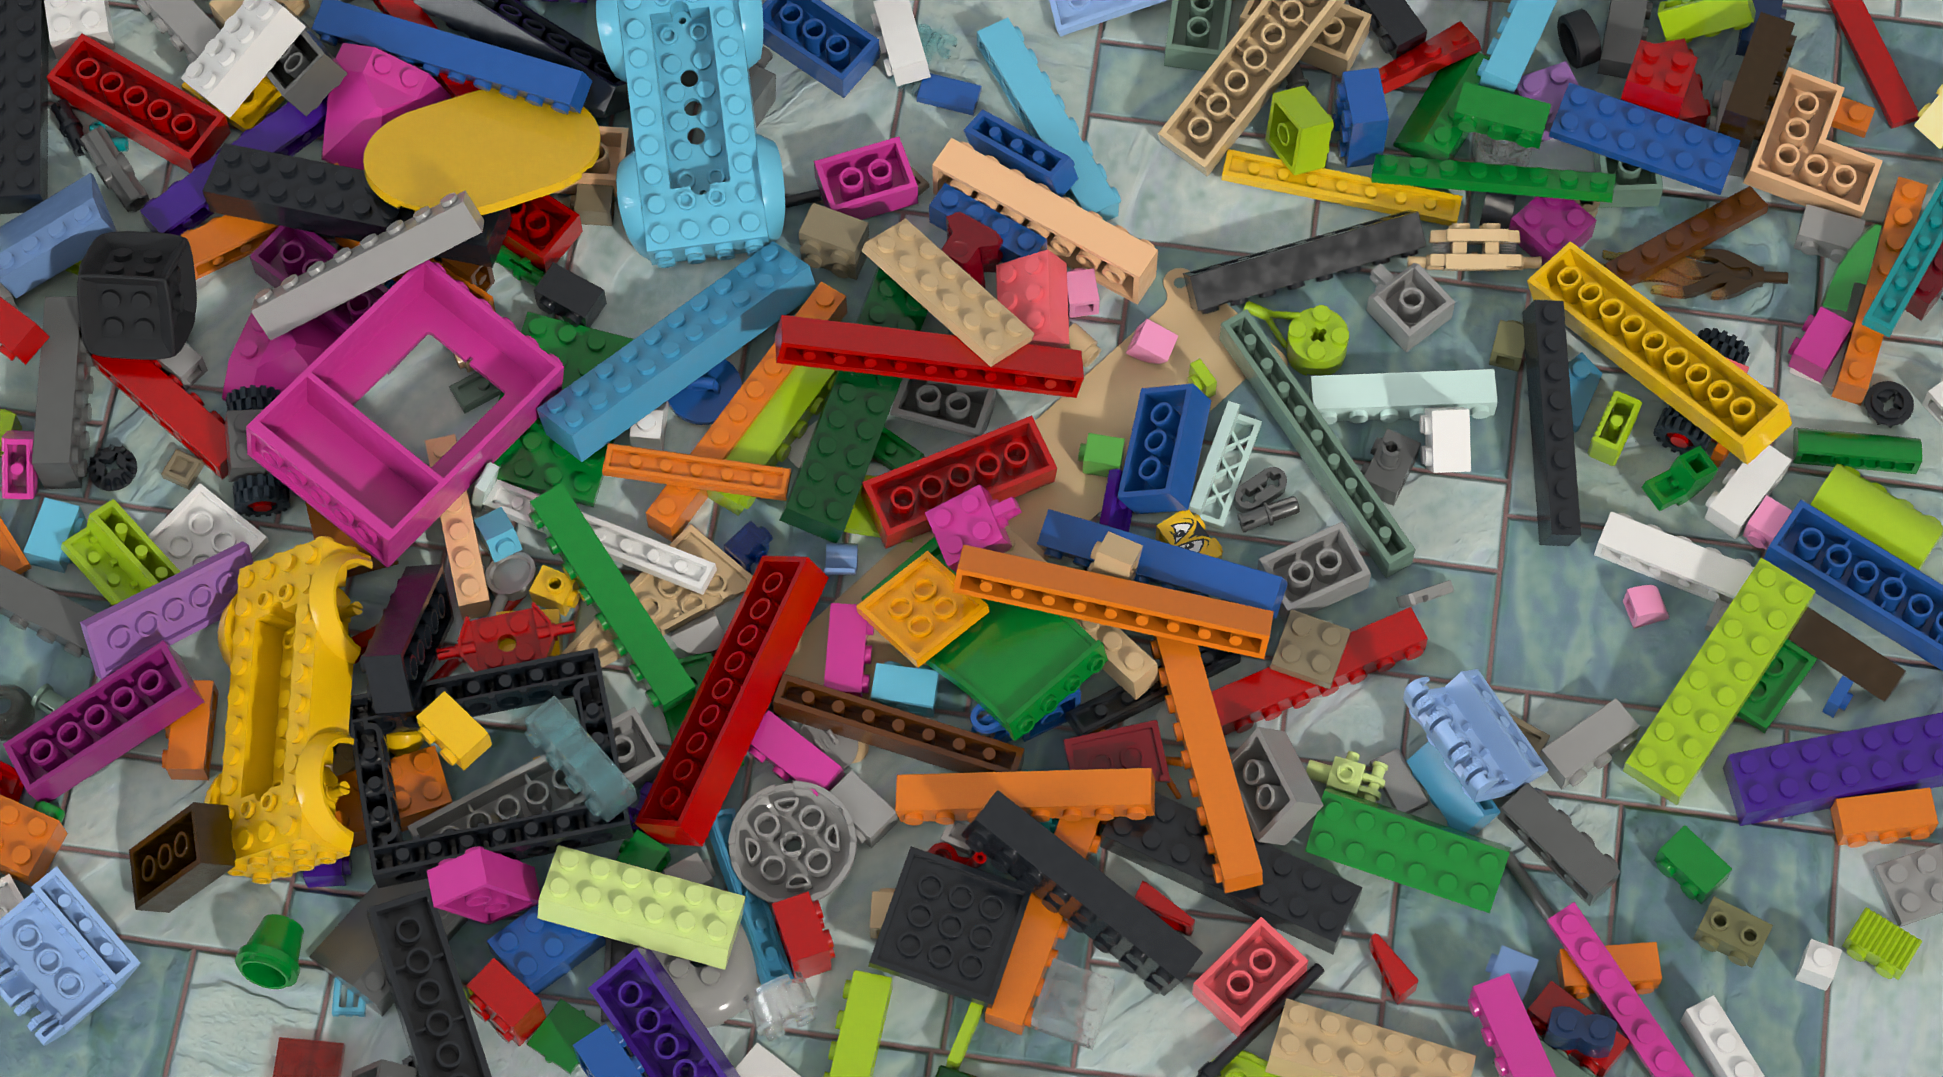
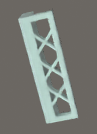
M1231 401L1227 403L1189 505L1191 513L1193 515L1198 514L1205 525L1220 530L1224 528L1234 501L1236 489L1240 485L1262 425L1260 420L1239 414L1240 404ZM1236 423L1253 428L1251 435L1238 440L1234 433ZM1230 439H1232L1233 443L1228 445ZM1247 444V446H1246V448H1245V451H1244L1243 448H1242V446H1244V445ZM1237 449L1242 457L1241 462L1229 467L1224 459V455ZM1237 471V473H1236V475H1235V477H1234V475L1232 474V472ZM1227 475L1232 486L1230 489L1219 493L1214 482L1216 479ZM1212 491L1214 496L1209 497L1210 492ZM1227 497V500L1224 503L1222 499ZM1217 501L1222 509L1220 518L1217 519L1204 515L1205 506Z

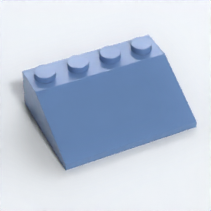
M92 173L87 174L0 227V283L16 299L82 260L92 242L99 235L117 232Z

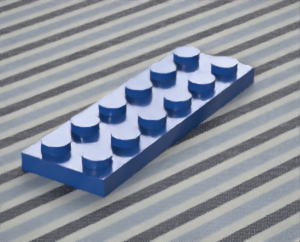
M1570 82L1549 133V137L1718 195H1721L1741 141Z

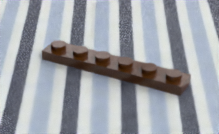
M1748 186L1604 264V267L1628 285L1633 286L1766 214L1768 204L1751 186Z

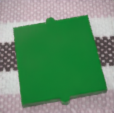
M560 998L528 1041L527 1046L544 1056L547 1063L553 1062L571 1075L579 1064L573 1044L601 1027V1025L586 1016L584 1010L579 1011Z

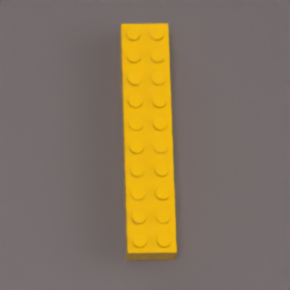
M1571 241L1527 280L1533 301H1564L1565 325L1745 464L1748 465L1792 425L1786 402Z

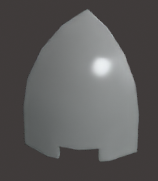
M712 610L679 627L670 637L677 647L684 651L703 654L718 649L725 634Z

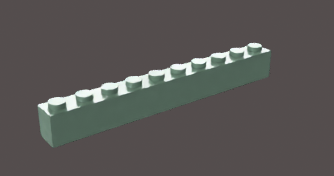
M1246 309L1222 322L1219 340L1385 578L1411 565L1416 549L1249 311Z

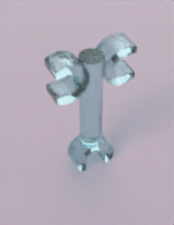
M920 24L919 32L926 35L920 39L927 64L929 65L936 50L940 57L950 59L951 50L944 48V46L951 45L956 47L957 38L951 34L941 35L938 32L932 33L929 25ZM915 81L898 86L899 92H902L907 85L913 86L911 91L912 97L916 98L920 82Z

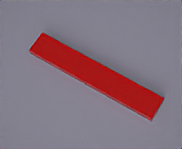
M1827 0L1890 128L1893 129L1918 121L1919 117L1917 115L1919 112L1863 0Z

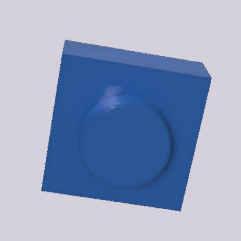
M1842 675L1822 711L1823 713L1834 718L1838 709L1846 710L1854 696L1849 692L1853 684L1852 680Z

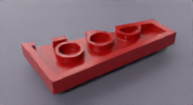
M1461 21L1457 22L1379 68L1384 94L1482 51L1479 40Z

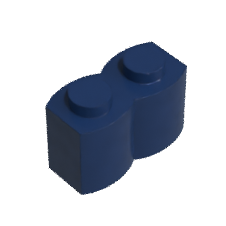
M1554 1007L1547 1021L1543 1041L1556 1049H1577L1586 1056L1604 1058L1609 1056L1614 1045L1618 1023L1604 1015L1590 1014L1585 1016L1580 1011L1571 1007Z

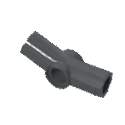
M104 127L95 128L80 138V141L96 164L95 168L103 183L109 190H113L127 212H137L142 209L147 201L150 200L149 196L135 177V172L122 152L119 153Z

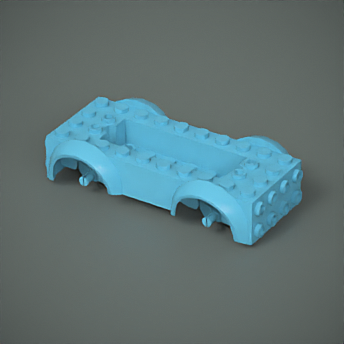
M596 0V20L604 55L614 75L618 79L627 82L635 150L618 164L616 188L622 222L633 247L641 256L650 260L652 265H658L659 268H669L675 266L676 262L688 261V264H700L706 261L705 258L717 257L718 260H731L735 258L736 254L747 253V256H752L772 241L776 242L781 237L785 218L783 169L776 143L767 137L757 134L749 68L761 59L764 29L762 0ZM686 71H694L698 75V81L692 87L684 86L681 83V76ZM692 101L698 102L702 106L700 113L694 116L688 115L685 112L686 105ZM694 128H699L705 133L704 141L697 145L690 143L688 140V133Z

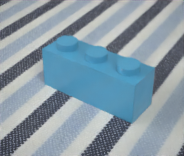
M1429 741L1406 761L1412 769L1414 778L1423 785L1430 795L1431 803L1441 811L1447 820L1448 827L1476 835L1501 813L1492 799L1474 803L1464 793L1462 784L1456 775L1446 767L1440 752Z

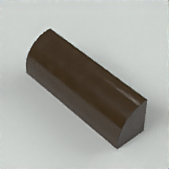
M1809 607L1788 637L1789 640L1884 702L1891 696L1906 674V670Z

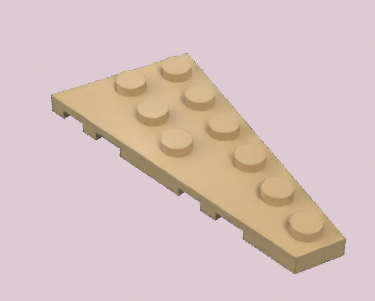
M691 524L669 546L716 564L717 571L703 595L642 572L630 584L631 589L662 636L744 594L753 576ZM596 619L562 652V654L597 648L602 668L622 658L617 654L611 643L614 639L608 629L603 631Z

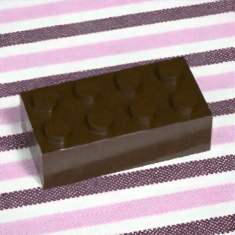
M1763 12L1759 15L1718 129V133L1741 140L1739 147L1750 150L1753 140L1760 141L1797 36L1792 35L1794 22Z
M193 802L129 849L135 910L170 913L235 867L236 852L232 843V821L229 818L228 805Z

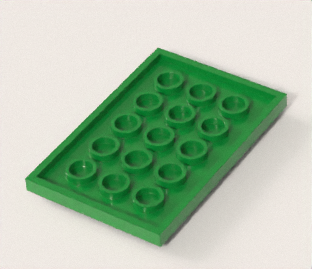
M527 312L521 330L523 335H529L534 338L539 347L546 353L554 354L560 359L564 366L562 390L634 340L582 325L576 328L566 321ZM502 391L499 400L505 395ZM539 417L493 464L499 466L498 480L539 494H543L562 483L575 503L594 508L604 476L602 469L608 444L581 462L546 435Z

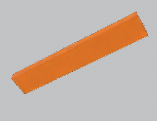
M612 443L607 445L602 469L604 476L781 501L787 500L792 474L789 468Z

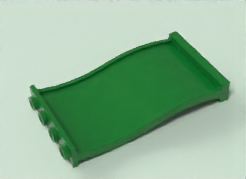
M934 536L861 599L862 601L926 551H929L955 576L956 572L947 566ZM982 599L988 604L990 612L925 663L975 700L1016 741L1023 734L1029 733L1034 725L1046 714L1053 712L1058 704L1069 694L1076 692L1081 684L1093 673L1099 672L1108 661L1103 643L1100 640L1096 641L1070 617Z

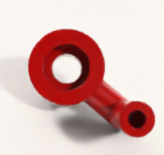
M943 842L934 844L927 851L976 869L987 859L986 855L982 852H976L971 858L958 856L954 847Z

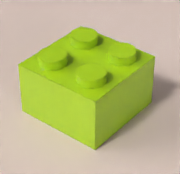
M1305 86L1273 93L1265 141L1293 175L1325 168L1331 132L1334 128L1331 115L1327 114L1318 103L1316 97L1312 96Z

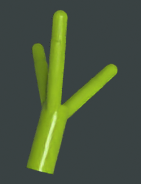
M1251 301L1246 302L1244 310L1247 309L1251 315L1265 320L1281 346L1286 348V341L1273 319L1293 320V318H1300L1301 314L1299 312L1272 311Z

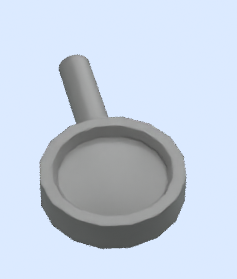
M519 551L495 563L492 561L486 570L485 578L490 592L495 596V600L487 617L495 616L496 612L503 611L507 601H515L529 594V590L539 573L537 565L529 554Z

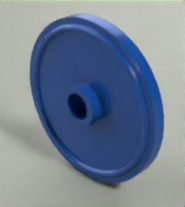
M724 359L670 398L668 403L673 412L686 422L696 425L713 424L742 386L740 375L736 368Z

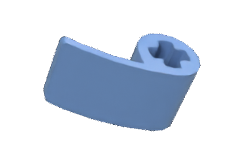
M826 543V568H824V573L826 575H856L858 569V544Z

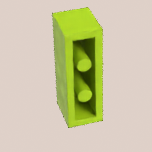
M1667 0L1660 2L1657 13L1666 41L1685 38L1686 43H1689L1695 37L1703 35L1705 37H1713L1725 29L1733 28L1739 30L1746 28L1754 22L1756 10L1752 0Z

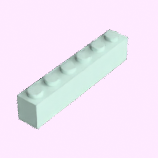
M1494 369L1311 376L1309 385V398L1327 424H1333L1337 421L1363 423L1367 420L1394 422L1398 419L1410 418L1414 421H1419L1420 415H1425L1424 408L1464 407L1469 409V416L1483 419L1495 414L1498 403Z

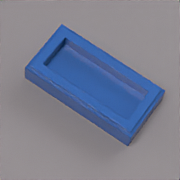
M931 73L930 78L922 80L917 94V102L974 116L982 86Z

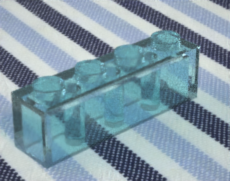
M555 695L524 718L527 728L524 734L535 748L539 745L547 753L544 757L555 771L559 768L567 776L564 779L566 784L575 794L578 792L583 794L587 799L584 802L586 807L595 817L601 815L608 823L638 799L636 789Z

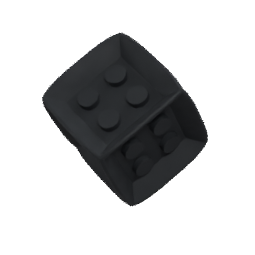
M117 231L101 234L92 242L80 264L77 280L80 327L84 345L89 353L109 358L157 360L174 357L182 350L194 326L197 307L193 254L187 238L168 233Z

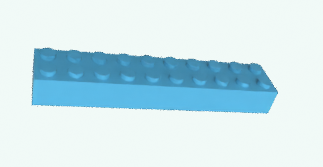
M774 241L764 246L726 275L538 407L537 412L546 435L579 461L583 462L780 320L781 315H787L804 303L816 289L810 266Z

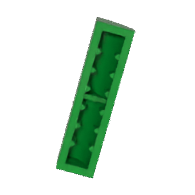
M1794 428L1793 463L1829 467L1842 464L1854 469L1917 474L1922 463V442L1920 438Z

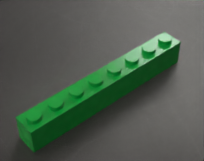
M560 483L531 500V513L528 516L537 530L542 528L548 538L545 539L549 550L553 555L558 553L564 561L561 564L563 571L570 581L575 579L581 587L578 589V593L587 606L592 604L597 614L594 617L603 631L608 629L614 639L611 643L620 657L625 655L631 665L628 666V669L637 683L642 681L647 688V691L644 693L653 708L659 707L664 714L694 696L696 693L695 684L564 485Z

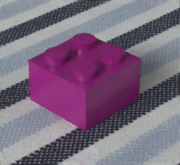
M1536 196L1511 218L1509 230L1519 231L1520 243L1518 245L1531 257L1541 256V266H1543L1570 241L1579 248L1592 238L1597 220L1572 199Z

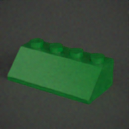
M1477 52L1439 69L1394 141L1393 146L1414 157L1453 160L1469 135L1468 132L1452 126L1463 83L1465 81L1478 85L1481 76L1476 75L1482 60L1484 58L1489 60L1490 57Z

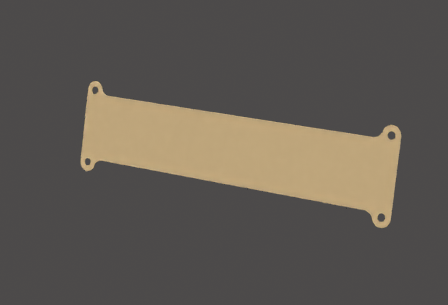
M1175 268L1165 275L1163 285L1167 292V300L1149 318L1152 322L1178 335V339L1167 362L1162 364L1148 363L1126 354L1135 333L1134 331L1084 376L1077 398L1062 396L1035 420L1057 466L1055 482L1015 497L1014 499L1017 500L1022 513L1008 520V527L1045 561L1050 557L1044 555L1045 550L1039 547L1037 542L1048 509L1091 521L1102 511L1108 477L1083 473V462L1078 461L1080 444L1087 443L1088 433L1125 439L1121 470L1123 471L1142 388L1189 384L1187 378L1189 377L1190 364L1200 358L1217 380L1216 395L1209 398L1211 400V411L1246 379L1219 340L1221 323L1238 313L1227 303L1219 305L1218 311L1208 314H1202L1201 311L1192 309L1186 285L1183 288H1177L1174 285L1176 278L1184 279L1183 273L1190 272L1187 269ZM1272 344V346L1275 348L1279 356L1282 358V360L1288 367V361L1286 356ZM933 531L914 537L913 543L902 542L897 544L833 603L859 604L862 602L861 598L931 540L934 537ZM831 605L806 626L784 674L824 686ZM875 628L874 635H868L867 645H872L871 664H865V674L870 675L869 693H863V698L871 700L876 663L884 664L887 661H894L904 667H916ZM858 741V752L853 763L860 762L866 757L869 744Z

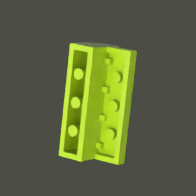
M1837 464L1833 468L1810 504L1919 571L1933 548L1943 537V526L1938 519L1922 514L1914 509V506L1909 501L1894 497L1881 484L1871 483L1863 478L1856 469L1843 466L1842 464Z
M114 499L90 513L87 527L62 542L61 550L112 606L181 572Z

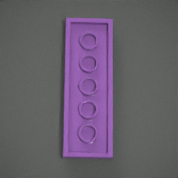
M242 541L81 621L80 624L96 676L104 679L164 640L169 645H172L219 621L222 612L237 594L239 569L254 562L249 545Z

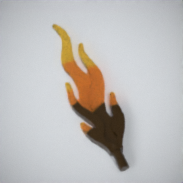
M1699 249L1688 256L1695 260L1714 264H1706L1684 257L1638 282H1662L1674 285H1653L1650 293L1677 299L1697 297L1720 288L1711 294V300L1720 301L1737 297L1757 287H1763L1764 283L1788 284V272L1764 271V267L1758 266L1731 251ZM1603 250L1602 258L1611 261L1626 252L1615 253Z

